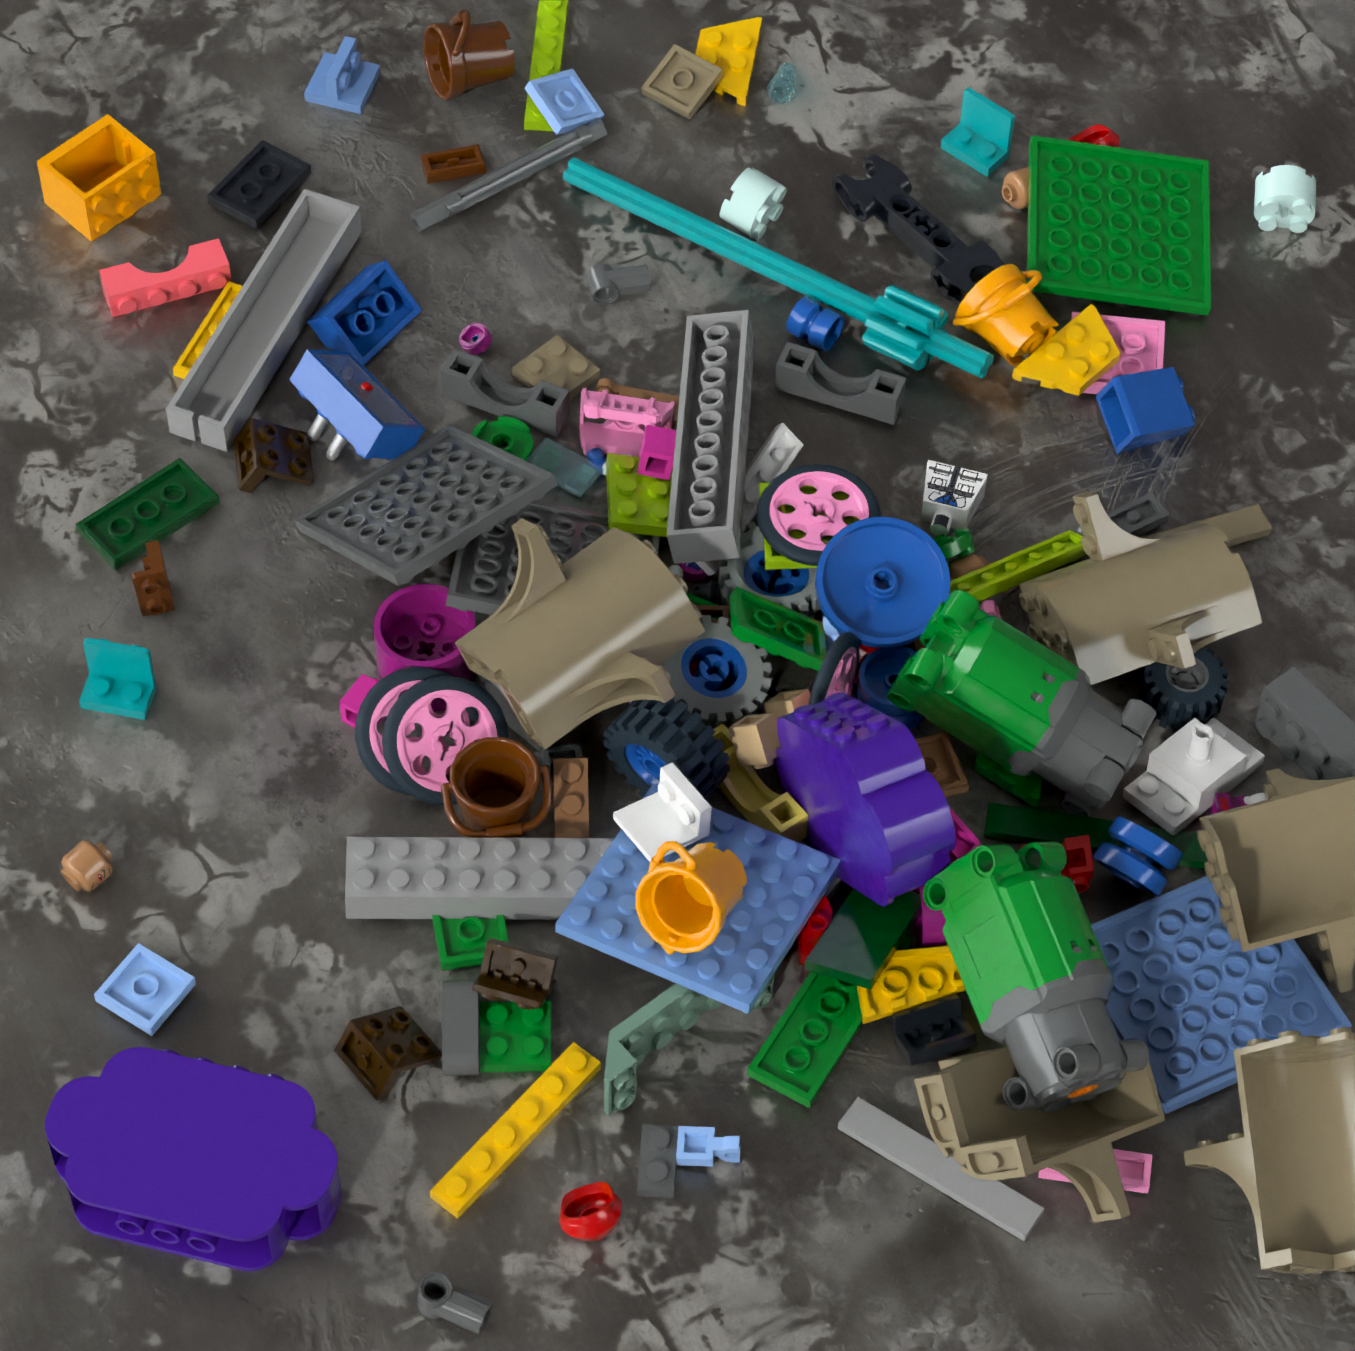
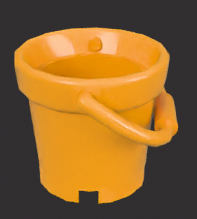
M1011 263L998 267L981 279L964 297L956 311V318L953 320L955 326H961L971 333L975 332L1013 367H1017L1024 361L1022 356L1029 353L1032 354L1054 336L1057 331L1052 326H1058V323L1031 291L1041 281V272L1036 270L1021 272L1016 265ZM1026 278H1032L1027 284H1025Z
M665 841L658 848L656 855L651 858L648 873L643 876L636 890L635 908L643 928L653 940L661 945L667 954L672 955L675 951L684 954L700 952L708 947L718 937L728 914L744 895L742 894L743 887L747 884V875L742 862L729 849L722 852L717 848H713L716 843L707 842L697 844L687 851L677 841ZM669 850H674L680 855V858L673 862L665 863L664 856Z

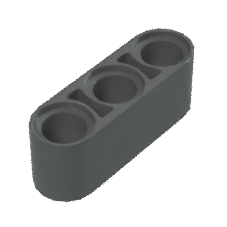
M475 980L442 982L443 1076L479 1075V992L472 990Z

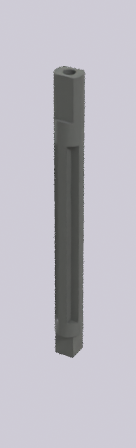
M595 119L586 125H581L410 213L414 229L420 233L587 147L594 141L607 135L603 121Z

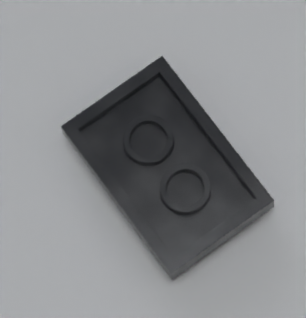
M262 140L207 195L208 204L257 229L311 174V165Z

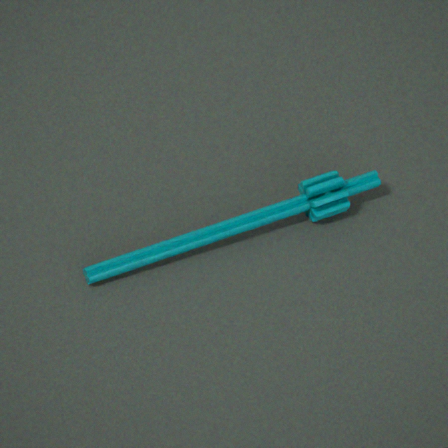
M574 157L568 162V168L563 173V180L865 323L864 326L868 328L862 337L863 344L917 371L925 368L927 360H932L935 356L983 379L988 373L989 366L993 363L994 355L953 336L943 329L949 319L948 312L936 304L895 285L888 286L885 289L884 296L879 295L875 299Z

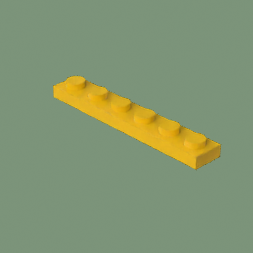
M573 1042L430 1190V1198L458 1219L601 1070V1062Z

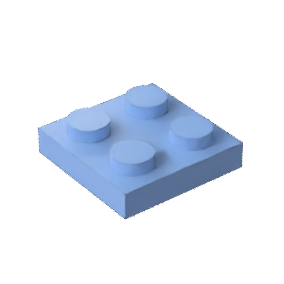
M573 68L531 80L525 86V90L556 135L571 131L581 125H586L595 119L601 120L605 115Z
M138 943L95 992L94 997L97 1003L153 1036L193 989L196 982L195 977Z

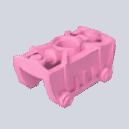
M583 388L581 391L579 437L583 454L586 455L592 448H600L607 455L608 453L630 454L631 456L639 457L646 425L673 430L675 402L666 403L655 401L656 398L653 397L647 400L609 394L607 390L595 392ZM585 417L594 419L604 418L607 421L602 424L585 422Z

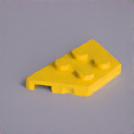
M762 17L700 30L695 55L718 66L724 73V76L713 91L721 95L725 92L737 98V103L742 106H746L762 27Z
M1090 304L1014 368L1012 378L1017 381H1022L1023 377L1041 381V387L1061 389L1066 393L1079 396L1119 362L1121 353L1096 307Z

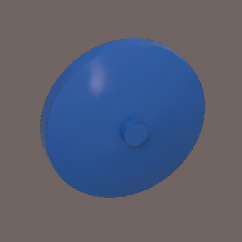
M891 517L866 518L841 529L824 548L816 571V595L824 616L841 634L852 632L857 636L859 644L873 648L900 647L920 638L940 603L949 597L950 572L945 556L937 543L919 527Z

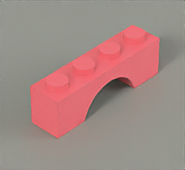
M219 238L189 246L185 260L170 271L162 273L144 272L134 267L130 262L99 270L102 290L112 317L221 289L226 286L228 281L232 282L230 265Z

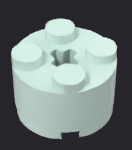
M1293 165L1271 167V172L1265 175L1261 172L1255 180L1254 216L1258 221L1259 228L1264 231H1272L1276 227L1289 228L1290 231L1295 233L1307 230V225L1315 217V177L1312 175L1310 178L1305 174V169Z
M752 167V169H745L732 185L730 190L734 193L730 201L725 198L720 210V218L749 237L759 241L767 229L766 224L769 220L775 222L781 215L784 206L780 202L786 195L787 188Z

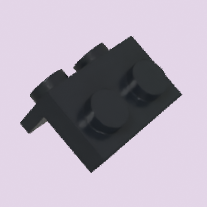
M956 994L896 1012L892 1015L895 1044L910 1066L925 1063L950 1053H957L977 1045L976 1033L962 1015L961 1000Z

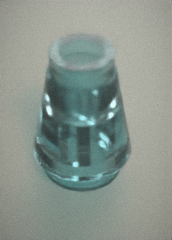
M790 63L781 64L767 86L769 97L775 103L786 104L796 95V68Z

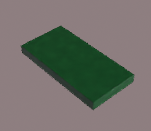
M178 458L75 525L77 532L114 570H117L147 550L145 543L157 540L159 542L218 505L220 500L219 496L181 458Z
M853 889L806 958L805 970L871 990L922 912L920 894L912 891L894 897L892 904L883 907L856 889Z

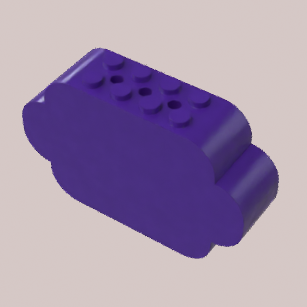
M846 693L829 695L821 702L798 707L794 712L778 718L777 732L781 747L775 751L777 755L775 762L783 792H788L808 814L807 840L810 847L840 859V870L836 877L880 906L885 907L893 903L894 897L924 886L928 880L950 866L949 852L953 851L956 847V833L950 809L938 782L926 770L923 756L915 738L904 724Z
M133 1047L114 1055L104 1066L100 1077H80L62 1086L55 1094L45 1118V1132L55 1168L59 1176L67 1183L75 1216L84 1229L98 1236L237 1270L257 1271L275 1263L284 1253L289 1239L307 1240L322 1234L332 1224L341 1201L342 1188L337 1152L328 1136L318 1131L315 1105L312 1097L300 1085L286 1081L281 1076L275 1074L261 1075L237 1065L227 1067L215 1064L212 1060L204 1057L189 1058L181 1056L170 1049H162L160 1051L146 1047Z

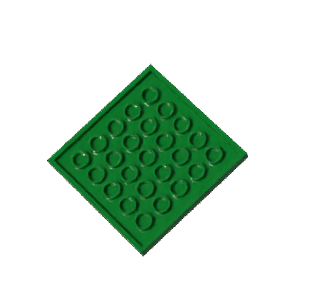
M1032 135L1029 141L1027 271H1040L1042 279L1031 291L1208 316L1211 310L1209 161Z

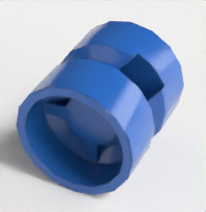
M804 296L792 309L787 320L786 330L797 338H802L803 340L808 338L810 345L823 352H827L840 337L845 318L829 308L823 310V307L818 302Z

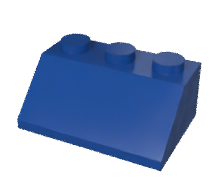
M385 260L366 266L307 322L327 348L332 351L350 352L364 365L422 309Z

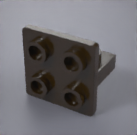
M489 938L486 942L480 975L474 981L472 990L480 992L484 998L490 1000L506 999L513 1001L516 1006L523 1009L541 1008L556 985V980L553 977L558 956Z

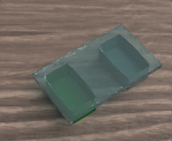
M547 437L526 460L554 474L557 485L564 488L565 493L578 500L604 472V468Z

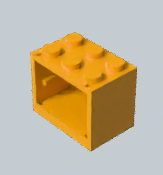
M108 114L37 160L44 203L91 242L99 236L106 234L111 228L124 219L131 217L136 211L146 204L153 202L161 195L155 152Z

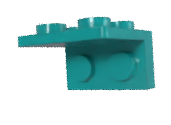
M968 87L963 92L960 124L941 140V149L988 177L1010 157L1015 116L1007 109L1000 107L984 95Z
M85 638L83 647L89 675L79 699L80 707L87 710L146 720L157 689L150 650L136 644L125 645L103 638Z

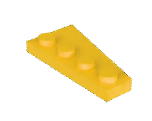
M948 946L898 950L871 990L857 986L863 1024L966 991Z

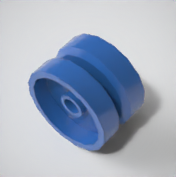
M901 646L879 648L869 653L861 663L856 699L901 722L910 730L919 725L925 716L915 710L905 711L896 707L888 700L887 693L909 657H913L916 652Z
M1116 816L1108 832L1112 839L1124 846V848L1122 849L1111 843H1101L1092 858L1120 880L1159 897L1168 881L1165 875L1154 868L1152 864L1166 870H1175L1184 854L1147 829L1128 819Z

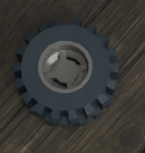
M1200 648L1194 653L1196 665L1185 669L1159 662L1145 666L1140 684L1139 699H1142L1143 702L1155 710L1156 716L1154 720L1157 718L1160 720L1159 726L1166 728L1167 724L1173 726L1172 731L1177 732L1194 718L1203 724H1206L1213 717L1216 719L1217 714L1220 713L1229 680H1227V668L1222 667L1223 660L1220 656L1215 658L1212 649L1204 650Z

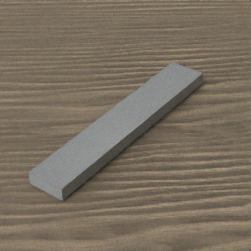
M860 1097L855 1099L838 1123L840 1131L1022 1241L1026 1240L1043 1215V1207L1000 1181L981 1180L967 1175L960 1170L961 1165L952 1156L948 1158L944 1156L935 1142Z

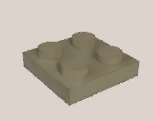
M674 44L643 84L641 90L643 95L691 120L722 79L724 73L718 66Z
M556 335L513 366L512 377L526 388L534 387L540 380L568 389L570 390L571 400L583 388H587L600 378V368L560 336Z

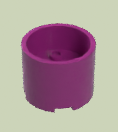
M417 584L402 588L391 594L380 605L374 618L373 629L378 679L381 680L394 671L404 668L431 667L445 671L451 676L465 678L474 682L477 673L468 668L455 644L457 640L476 627L473 611H461L454 607L446 606L449 588L440 585ZM407 690L402 691V692L399 694L398 698L401 696V694H403V693H404L405 691H407ZM442 698L432 700L431 707L434 712L447 709L446 703Z

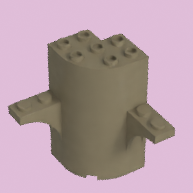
M1083 492L1073 496L1075 502L1073 513L1077 522L1081 524L1084 535L1082 537V546L1090 559L1019 583L1022 592L1019 595L1020 603L1024 611L1028 613L1030 625L1028 626L1030 638L1084 670L1090 678L1091 685L1154 662L1183 669L1196 665L1194 653L1200 648L1223 637L1262 624L1247 569L1239 553L1232 554L1227 546L1229 538L1219 528L1207 523L1192 522L1158 535L1137 537L1124 531L1112 521L1096 493Z
M522 518L514 523L511 527L517 540L519 559L517 574L511 591L494 614L457 640L455 644L470 670L501 687L529 740L547 749L576 726L605 709L636 700H656L666 703L676 696L670 685L672 678L668 671L660 664L705 632V629L699 620L702 618L699 609L688 599L685 593L688 591L686 583L679 575H673L657 556L653 545L646 539L641 542L632 533H626L613 527L563 564L557 554L551 551L546 541L549 538L542 526Z
M1280 768L1266 771L1268 784L1263 785L1266 800L1200 817L1202 830L1197 831L1201 850L1202 852L1205 851L1208 862L1204 863L1208 881L1213 884L1216 896H1220L1222 907H1218L1221 922L1224 928L1227 927L1230 940H1237L1243 952L1316 933L1320 950L1326 951L1327 961L1322 962L1327 982L1333 981L1340 993L1353 990V966L1355 961V776L1331 780H1308L1287 775Z
M1352 1028L1332 1029L1329 1031V1036L1322 1038L1316 1035L1301 1036L1300 1031L1295 1030L1284 1031L1278 1034V1039L1270 1041L1264 1038L1253 1039L1247 1042V1047L1233 1050L1244 1133L1230 1134L1227 1136L1228 1141L1220 1143L1218 1140L1201 1141L1197 1143L1198 1148L1183 1151L1185 1166L1206 1170L1217 1168L1235 1180L1245 1193L1254 1215L1261 1270L1287 1274H1321L1323 1271L1339 1270V1273L1355 1271V1033L1352 1032Z
M1007 1046L1000 1049L946 1058L938 1061L940 1070L914 1079L924 1119L934 1142L946 1158L952 1156L961 1165L960 1170L967 1175L981 1180L994 1181L1027 1176L1048 1167L1060 1172L1075 1185L1088 1206L1093 1222L1122 1219L1131 1215L1111 1142L1165 1121L1149 1061L1143 1070L1126 1073L1119 1086L1098 1094L1093 1100L1071 1103L1066 1107L1044 1113L1039 1108L1015 1111L1006 1105L1003 1098L1004 1084L1010 1078L1019 1077Z

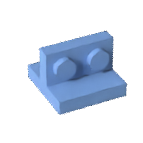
M345 36L336 55L324 52L304 92L305 101L361 114L381 74L380 65L361 61V54L357 51L356 38Z

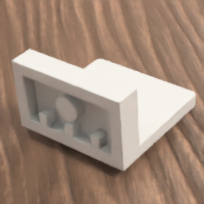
M669 763L660 768L658 792L615 811L613 819L643 855L651 861V858L656 855L658 848L665 841H677L683 847H686L709 836L712 807L673 763ZM669 850V851L665 854V856H667V855H669V854H671V853H673V852H675V851H674V850Z

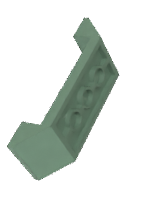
M774 975L751 1011L755 1008H763L773 996ZM675 983L611 1029L608 1037L604 1074V1112L610 1116L616 1110H624L633 1103L637 1096V1067L643 1062L646 1055L654 1049L660 1050L671 1041L672 1036L682 1029L687 1030L691 1028L702 1014L709 1009H717L723 1003Z

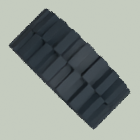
M674 697L666 703L656 700L632 701L607 727L603 735L606 737L603 740L604 747L609 749L607 752L609 760L617 763L614 768L618 774L623 773L627 777L625 782L630 787L634 785L639 789L638 794L642 798L652 784H659L660 768L669 763H673L705 800L728 776L727 773L730 771V765L727 764L729 761L728 753L721 751L725 746L721 739L713 737L715 733L710 725L705 726L701 722L703 717L697 712L694 714L689 712L688 705L684 702L675 703Z

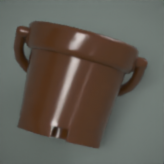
M462 10L451 18L450 24L447 22L431 23L427 26L423 40L425 65L430 83L441 100L460 97L464 91L513 76L515 67L514 50H507L504 40L511 38L506 26L501 21L470 24V13Z
M485 737L469 743L457 753L450 766V782L441 785L444 809L450 824L460 834L470 838H522L527 831L535 829L546 819L552 806V785L549 768L545 765L539 766L534 754L523 744L505 737ZM541 775L544 803L539 814L530 821L532 802L539 790ZM451 794L454 795L458 805H460L465 826L457 819L453 809Z

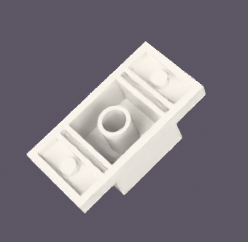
M1214 717L1206 724L1194 718L1149 754L1147 771L1124 788L1122 797L1171 835L1175 836L1212 806L1215 793L1229 792L1263 765L1265 755Z

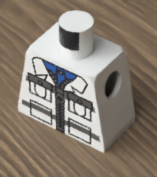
M928 460L921 519L931 523L930 531L936 536L944 534L947 536L950 528H967L984 498L988 474Z

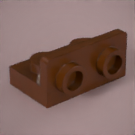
M159 541L145 543L148 556L142 557L144 571L132 573V581L142 616L160 615L164 612L173 611L175 608Z

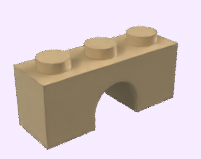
M809 689L780 692L764 703L766 714L745 716L728 728L739 766L753 765L755 769H761L774 763L773 759L777 757L775 751L781 747L777 732V720L779 717L794 712L798 707L808 705L810 699Z

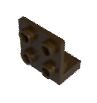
M251 418L234 439L240 491L251 493L257 484L264 480L266 475L308 486L314 482L310 444L306 432Z
M401 1006L350 1020L334 1049V1052L375 1100L388 1096L400 1072L439 1061L442 1057V1052L433 1043L431 1038L425 1034L411 1018L410 1014Z

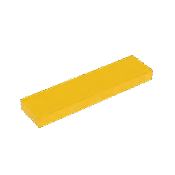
M230 281L227 282L173 368L174 376L185 379L243 287L242 285Z

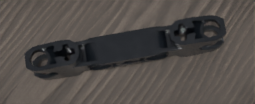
M869 154L863 158V170L868 179L856 180L845 173H838L833 176L832 189L846 210L860 222H865L873 216L881 221L895 236L934 268L930 273L932 283L947 299L960 305L967 293L975 286L974 284L978 283L993 270L1005 265L996 251L987 243L978 240L972 245L967 246L948 227L913 197L908 195L912 190L908 177L897 166L875 154Z

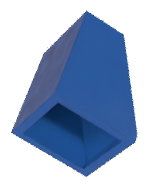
M1174 367L1113 377L1095 396L1117 455L1185 435L1195 426L1194 411L1189 404L1187 405L1183 394V381L1179 375H1176Z

